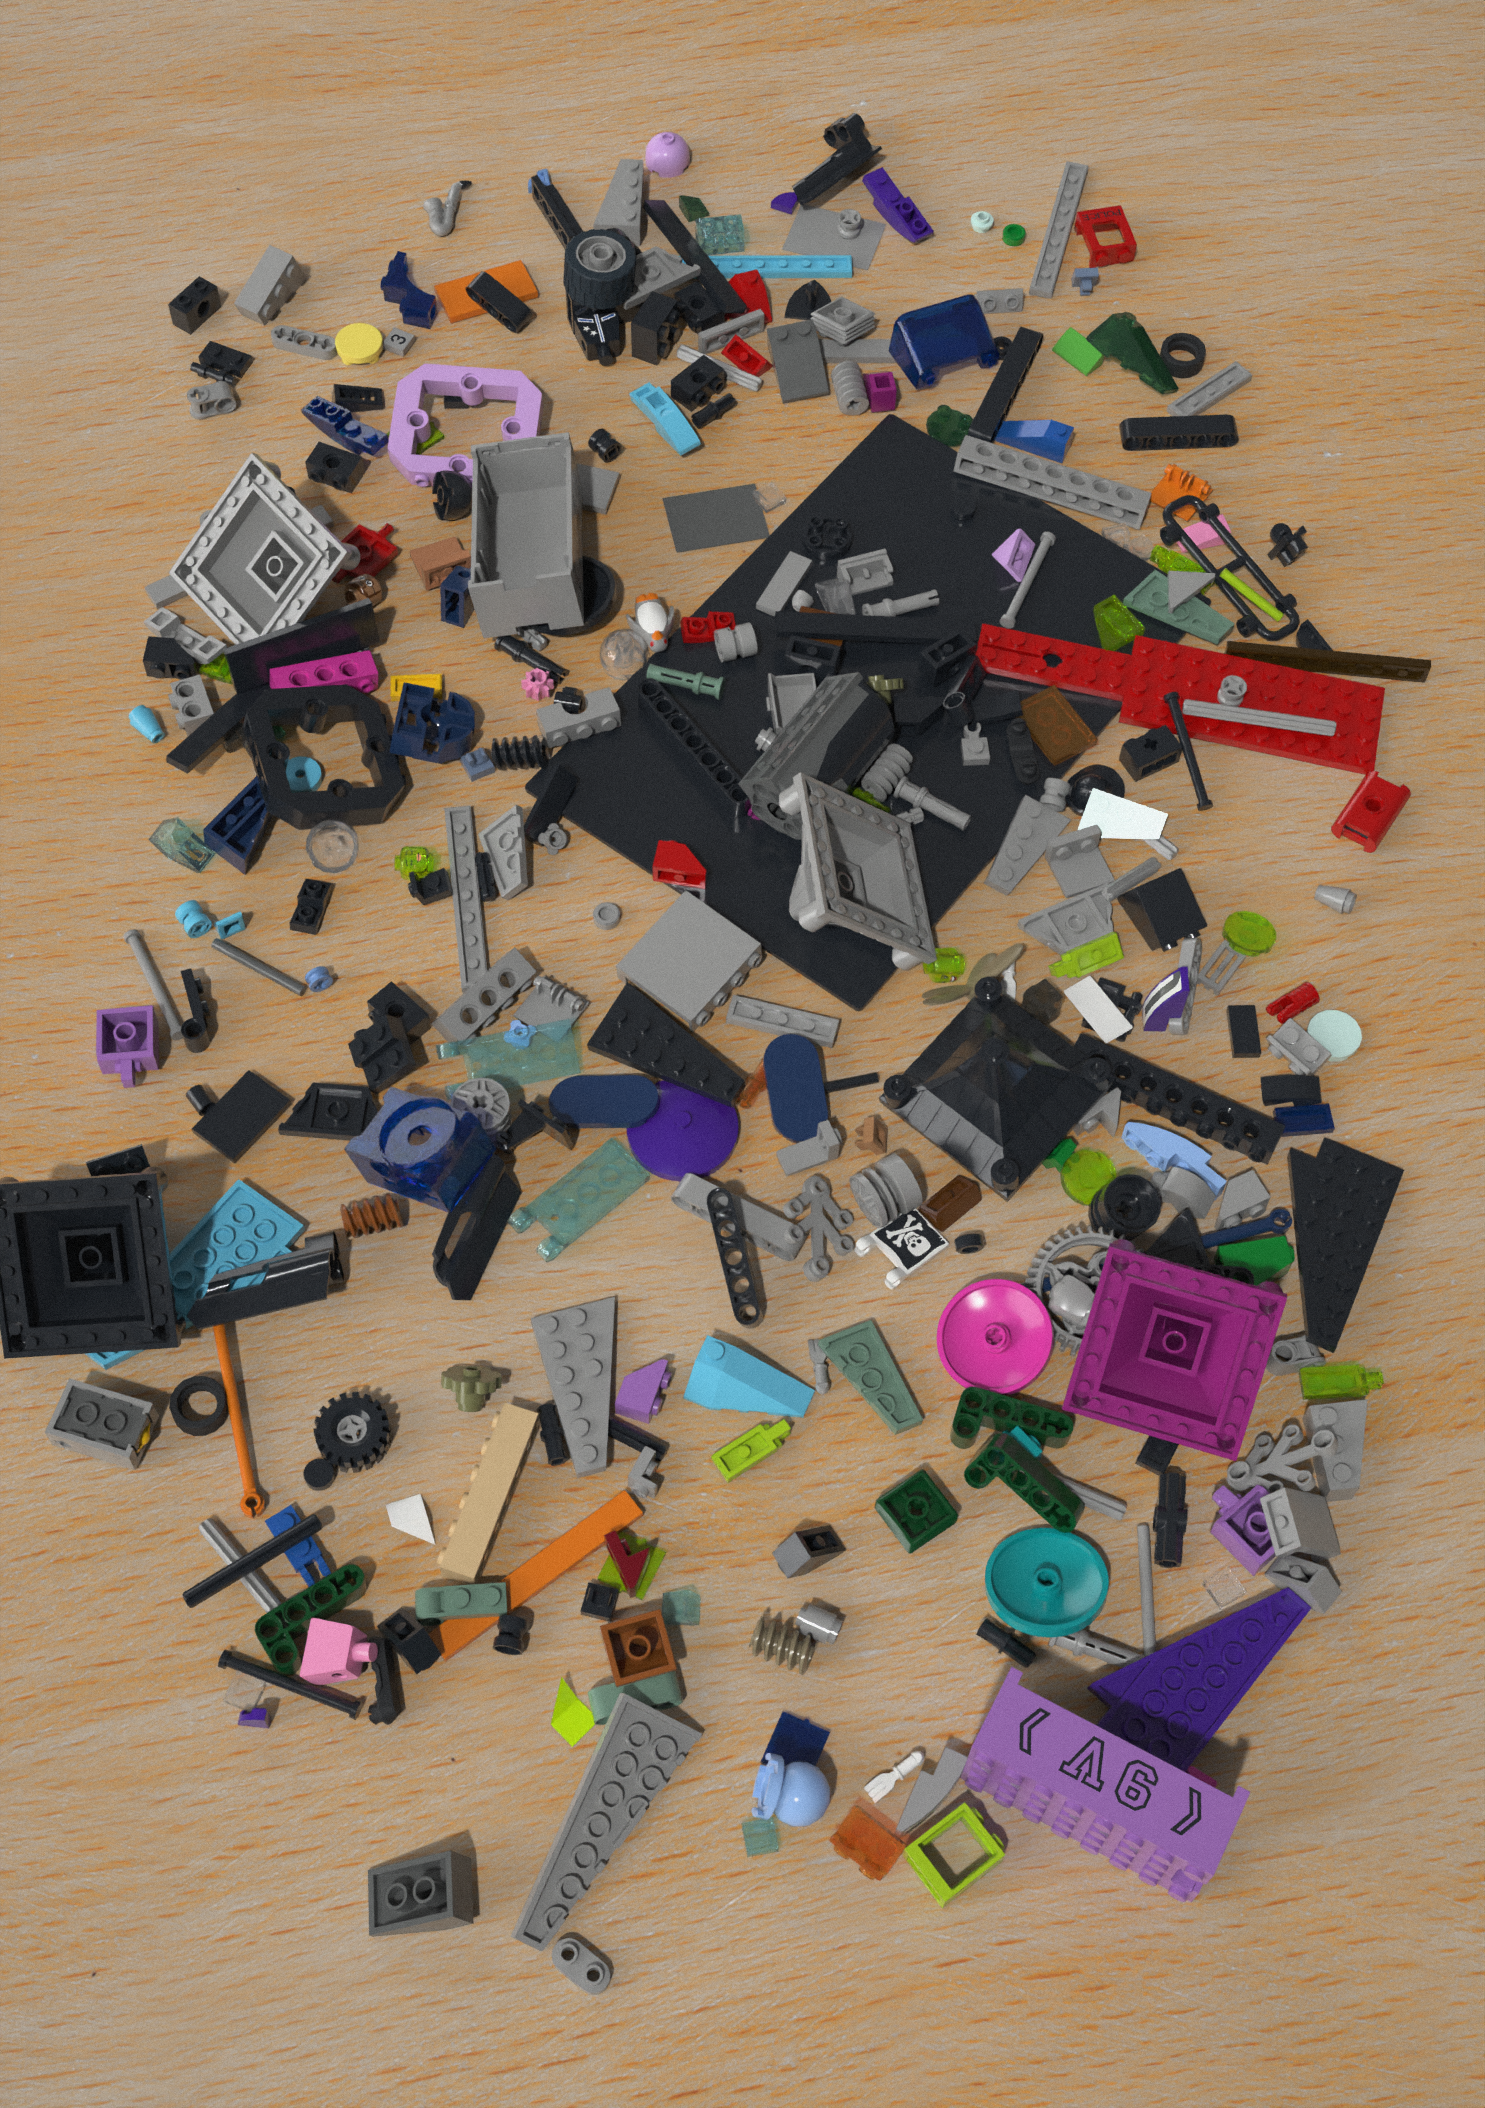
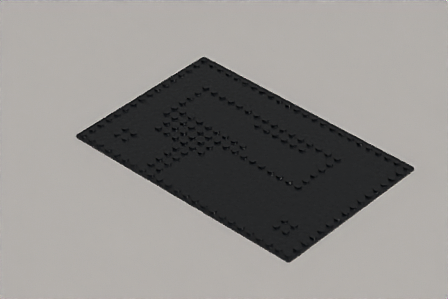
M893 414L887 415L690 616L707 618L709 611L731 612L734 614L735 625L751 623L757 641V655L745 658L737 655L736 660L722 663L716 650L715 641L683 643L680 626L668 639L666 650L655 652L613 695L620 709L621 726L610 731L590 735L587 738L567 742L548 761L547 766L541 768L525 785V791L537 799L556 763L561 764L577 778V784L561 816L652 876L653 862L659 840H672L685 844L706 869V888L700 889L664 883L681 895L685 890L724 918L754 935L761 943L763 950L856 1011H862L897 971L898 967L892 960V950L894 947L846 927L824 926L816 932H810L804 929L799 921L792 918L789 912V900L799 865H801L802 838L799 840L775 830L765 821L753 819L749 815L738 818L734 817L724 808L638 705V685L642 680L647 679L649 665L654 664L695 675L697 672H704L705 676L718 679L725 677V689L721 700L715 699V696L703 693L696 695L691 689L662 682L659 683L736 773L743 778L765 752L756 749L758 744L755 743V740L761 730L767 731L771 727L773 729L772 732H774L771 711H767L766 697H769L768 674L771 673L775 676L788 675L784 674V655L790 638L776 637L775 617L757 610L756 603L790 551L812 560V567L796 590V592L798 590L805 591L813 598L814 603L810 608L836 614L863 615V604L874 605L881 603L886 598L894 601L935 589L938 595L929 598V600L939 598V605L899 614L896 617L975 620L977 650L982 624L1005 628L1000 624V619L1007 613L1021 582H1017L992 554L1017 529L1021 528L1035 543L1025 571L1026 574L1041 543L1040 537L1042 533L1050 532L1055 535L1056 540L1049 547L1015 617L1016 623L1011 630L1129 655L1132 653L1135 635L1178 644L1187 633L1182 629L1123 605L1124 598L1154 570H1157L1166 577L1168 576L1167 573L1036 497L954 472L957 451ZM967 496L975 501V514L971 519L962 521L952 516L951 504L956 497ZM818 515L821 517L831 516L847 519L848 526L852 532V544L849 551L844 556L834 560H822L810 555L803 546V531L809 523L810 517ZM886 549L893 567V572H890L893 578V585L846 597L837 578L838 560ZM1201 593L1195 596L1210 607L1211 600ZM792 598L783 611L797 612L792 606ZM843 640L836 676L859 672L866 682H869V676L884 675V680L903 678L904 688L891 690L892 704H889L892 715L894 697H946L957 674L933 687L918 671L920 652L933 644ZM1048 654L1043 657L1048 667L1056 668L1058 664L1062 663L1061 658L1055 654ZM986 673L972 701L1018 690L1023 716L981 725L979 738L987 737L990 755L989 765L963 766L960 744L961 739L965 738L963 735L964 726H954L946 710L944 711V717L920 737H892L880 754L885 751L889 744H897L905 748L913 757V762L909 764L910 771L904 774V776L908 777L911 783L921 788H928L929 793L936 798L972 816L964 831L923 808L921 810L924 813V820L917 824L911 823L931 930L998 853L1022 798L1027 795L1040 802L1041 796L1045 794L1044 784L1046 779L1056 778L1061 780L1119 713L1122 701ZM666 674L663 675L666 677L682 680V678ZM815 681L816 689L822 682ZM706 684V686L714 688L713 685ZM1015 718H1022L1026 721L1039 768L1038 780L1030 785L1022 784L1017 778L1009 752L1006 729ZM971 722L968 724L969 731H976V727H973ZM861 778L848 793V795L856 797L893 816L905 811L909 813V810L913 808V804L893 796L896 787L893 788L891 794L887 795L885 801L879 802L873 799L863 789Z

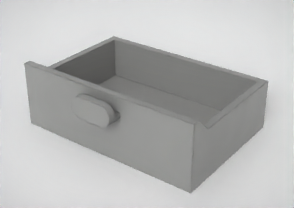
M814 673L782 676L768 674L769 697H766L767 711H771L774 733L777 736L816 690Z

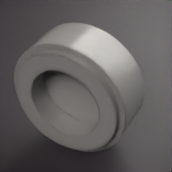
M608 902L596 906L593 911L595 925L602 930L614 929L620 922L618 907Z

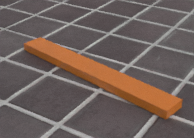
M625 1490L498 1582H506L507 1615L513 1613L605 1545L604 1535L614 1530L618 1535L643 1517V1512ZM499 1617L446 1620L428 1635L446 1662L498 1624Z

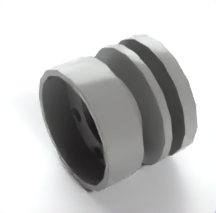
M475 1078L461 1084L452 1095L450 1106L456 1137L461 1139L469 1138L482 1145L485 1152L497 1149L496 1134L499 1135V1131L506 1132L513 1124L509 1096L504 1087L492 1079Z
M895 1153L875 1162V1171L868 1167L863 1169L862 1173L850 1176L849 1182L854 1198L863 1214L876 1228H882L887 1225L888 1221L896 1220L898 1216L897 1211L907 1214L922 1205V1193L913 1173L907 1164Z

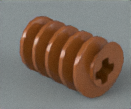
M386 1194L385 1203H382L380 1198L376 1196L373 1206H371L367 1199L363 1200L362 1208L354 1201L352 1202L351 1211H348L346 1206L341 1204L340 1211L346 1238L349 1231L354 1238H358L359 1229L367 1236L370 1232V1226L374 1228L376 1233H380L382 1224L385 1225L387 1230H392L393 1221L396 1222L399 1228L403 1227L397 1197L394 1201L390 1194Z

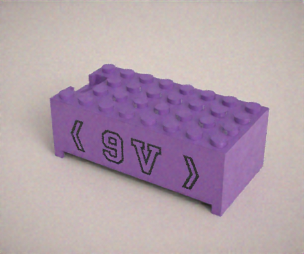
M1011 1667L971 1747L960 1777L965 1781L964 1784L975 1792L981 1793L983 1790L994 1796L993 1800L1003 1807L1010 1808L1013 1806L1022 1811L1024 1818L1033 1823L1039 1824L1040 1821L1052 1827L1051 1831L1055 1835L1063 1839L1071 1837L1080 1842V1847L1083 1850L1094 1855L1100 1853L1110 1858L1109 1862L1116 1868L1124 1871L1128 1868L1138 1873V1878L1144 1883L1151 1886L1158 1884L1169 1890L1168 1894L1172 1898L1181 1902H1186V1900L1192 1902L1199 1894L1202 1885H1206L1214 1876L1250 1791L1238 1786L1234 1796L1231 1797L1018 1685L1023 1672Z

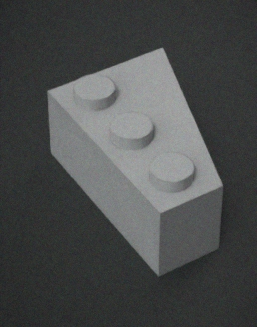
M269 245L234 304L241 315L265 326L307 278L293 255Z
M1368 1399L1309 1406L1302 1418L1309 1445H1311L1312 1437L1321 1430L1331 1431L1339 1444L1337 1453L1330 1458L1319 1455L1312 1457L1320 1494L1325 1496L1326 1502L1352 1499L1360 1487Z

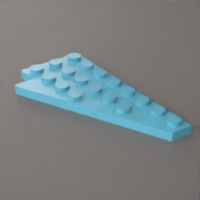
M240 1179L233 1184L169 1254L175 1308L184 1317L186 1329L194 1325L186 1315L195 1301L205 1296L208 1283L214 1275L291 1253L292 1251L289 1250V1247L305 1231L303 1224ZM266 1272L232 1280L227 1292L260 1285ZM144 1350L86 1353L85 1355L107 1370Z

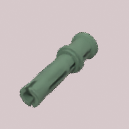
M650 664L647 670V678L691 689L696 695L703 693L715 696V699L721 700L724 693L725 677H720L719 679L705 676L704 672H697L695 675ZM666 674L682 678V680L666 677L663 675ZM706 684L713 685L714 688L706 686Z

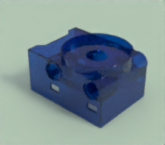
M391 1086L383 1096L384 1105L364 1132L352 1138L344 1150L367 1183L451 1213L496 1148L481 1126L480 1120L472 1113L453 1108L442 1099L418 1096ZM423 1132L431 1134L430 1138L421 1145L415 1146L409 1143L413 1133L424 1136Z

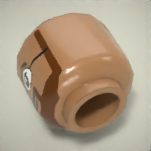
M362 574L346 584L345 600L350 605L369 598L372 606H374L382 598L381 583L369 574Z

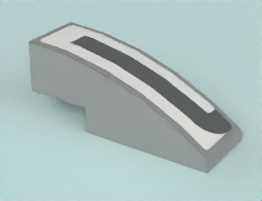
M945 1747L934 1775L921 1770L896 1828L895 1837L900 1839L916 1829L944 1803L962 1775L967 1756Z

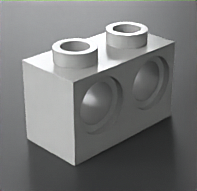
M200 675L170 683L173 693L168 694L172 709L178 708L179 713L175 714L179 729L185 728L187 737L214 714Z

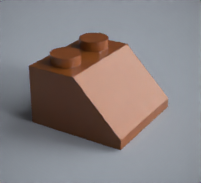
M660 1609L600 1626L602 1641L616 1688L677 1670Z

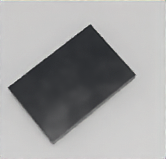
M248 1070L197 1122L192 1131L196 1136L235 1164L292 1104L290 1099Z

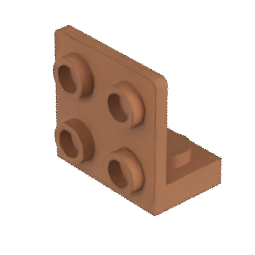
M456 537L410 551V557L426 590L440 586L456 566L471 567V555L468 549H461Z

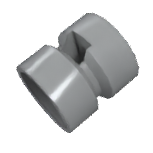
M751 623L736 625L734 630L726 627L714 631L716 650L722 663L736 660L737 655H740L742 658L757 655V641Z

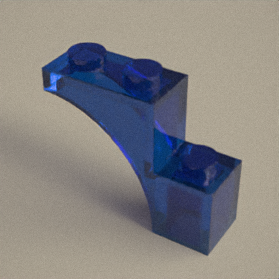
M397 251L394 260H391L389 263L387 275L383 276L380 288L384 293V300L400 304L399 311L403 316V324L431 329L438 313L436 296L418 289L411 283L407 277L409 271L407 253Z

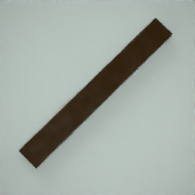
M1227 641L1224 654L1309 672L1422 683L1426 681L1431 669V660L1235 641Z

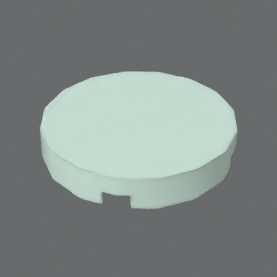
M1325 1010L1317 1013L1310 1020L1306 1030L1309 1035L1332 1054L1328 1060L1332 1062H1341L1354 1055L1362 1040L1361 1028L1356 1020L1347 1013L1338 1010Z

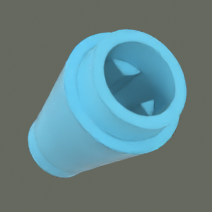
M140 705L130 712V725L153 744L160 742L164 738L165 733L162 731L151 708Z

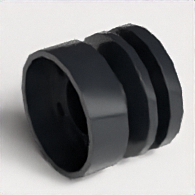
M1125 1174L1116 1177L1093 1196L1089 1204L1088 1217L1096 1233L1099 1227L1104 1228L1105 1235H1108L1110 1230L1114 1229L1115 1238L1119 1239L1120 1235L1125 1234V1240L1132 1241L1157 1222L1161 1213V1200L1157 1189L1150 1181L1140 1175Z

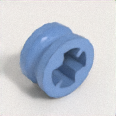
M325 966L313 968L305 976V980L312 992H321L330 987L333 982Z

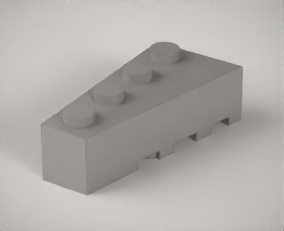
M620 159L593 224L595 230H606L609 228L622 230L637 247H640L644 186L643 160Z

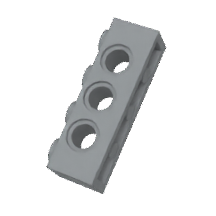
M514 947L506 952L431 1024L453 1048L461 1043L466 1046L477 1036L474 1031L480 1025L485 1028L496 1018L493 1013L499 1007L504 1010L514 1001L512 995L517 990L522 992L533 982L530 977L537 971ZM501 976H505L509 980V988L501 984ZM482 993L490 997V1006L482 1002ZM463 1011H466L471 1015V1024H468L463 1020Z

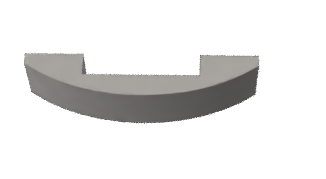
M163 607L144 621L145 626L157 637L174 638L194 661L200 664H209L224 652L223 649L227 648L226 644L209 635L205 638L181 624L177 615Z

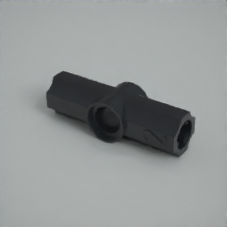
M1169 1472L1160 1474L1158 1480V1499L1153 1516V1532H1156L1154 1564L1163 1568L1180 1567L1182 1564L1183 1536L1187 1526V1508H1184L1186 1477L1181 1476L1179 1473Z

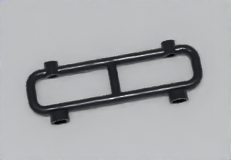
M1185 495L1172 501L1164 508L1162 515L1166 526L1160 529L1162 541L1167 546L1180 541L1206 573H1215V584L1243 616L1236 623L1237 629L1243 637L1247 638L1257 632L1263 639L1278 641L1298 629L1300 619L1294 609L1297 605L1296 598L1290 593L1283 596L1219 521L1217 517L1220 515V511L1216 504L1206 505L1196 496ZM1186 505L1194 506L1199 512L1200 519L1204 523H1209L1237 556V559L1216 569L1173 518V512ZM1245 566L1275 601L1276 608L1288 616L1289 624L1277 631L1268 630L1231 585L1219 576L1225 568L1232 573Z

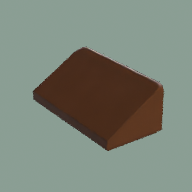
M958 1175L924 1202L918 1210L939 1231L944 1232L982 1200L977 1184Z

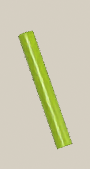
M1225 568L1219 576L1275 621L1278 622L1284 614L1228 569Z

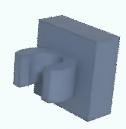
M1075 268L1071 282L1072 287H1080V296H1090L1092 286L1096 285L1099 277L1098 268Z
M482 747L460 757V763L471 782L495 772L492 761Z

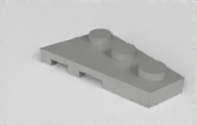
M518 805L513 806L478 834L484 852L490 854L491 863L489 864L492 866L493 875L501 897L510 900L528 886L523 807Z

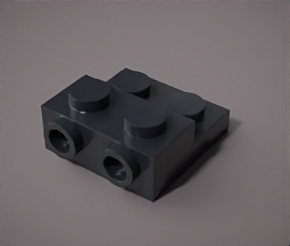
M386 1014L374 1017L372 1020L373 1025L368 1029L356 1031L354 1039L348 1043L355 1067L364 1070L370 1092L376 1094L382 1092L416 1066L402 1020Z

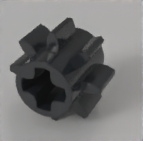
M565 686L563 692H556L554 704L561 702L563 709L567 713L580 714L583 696L577 695V688Z

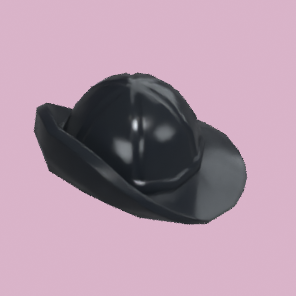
M1100 764L1090 765L1081 769L1067 781L1071 787L1069 794L1065 796L1064 800L1075 815L1083 816L1093 788L1124 798V782L1113 768Z

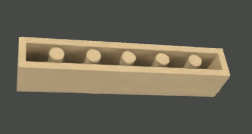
M504 1403L501 1412L497 1411L492 1422L494 1431L491 1438H486L482 1446L481 1455H484L480 1465L476 1464L473 1468L470 1482H473L469 1493L464 1492L459 1509L462 1512L458 1520H453L448 1533V1537H451L448 1547H443L438 1557L437 1565L440 1566L442 1577L466 1585L478 1584L539 1428L538 1413L508 1403Z

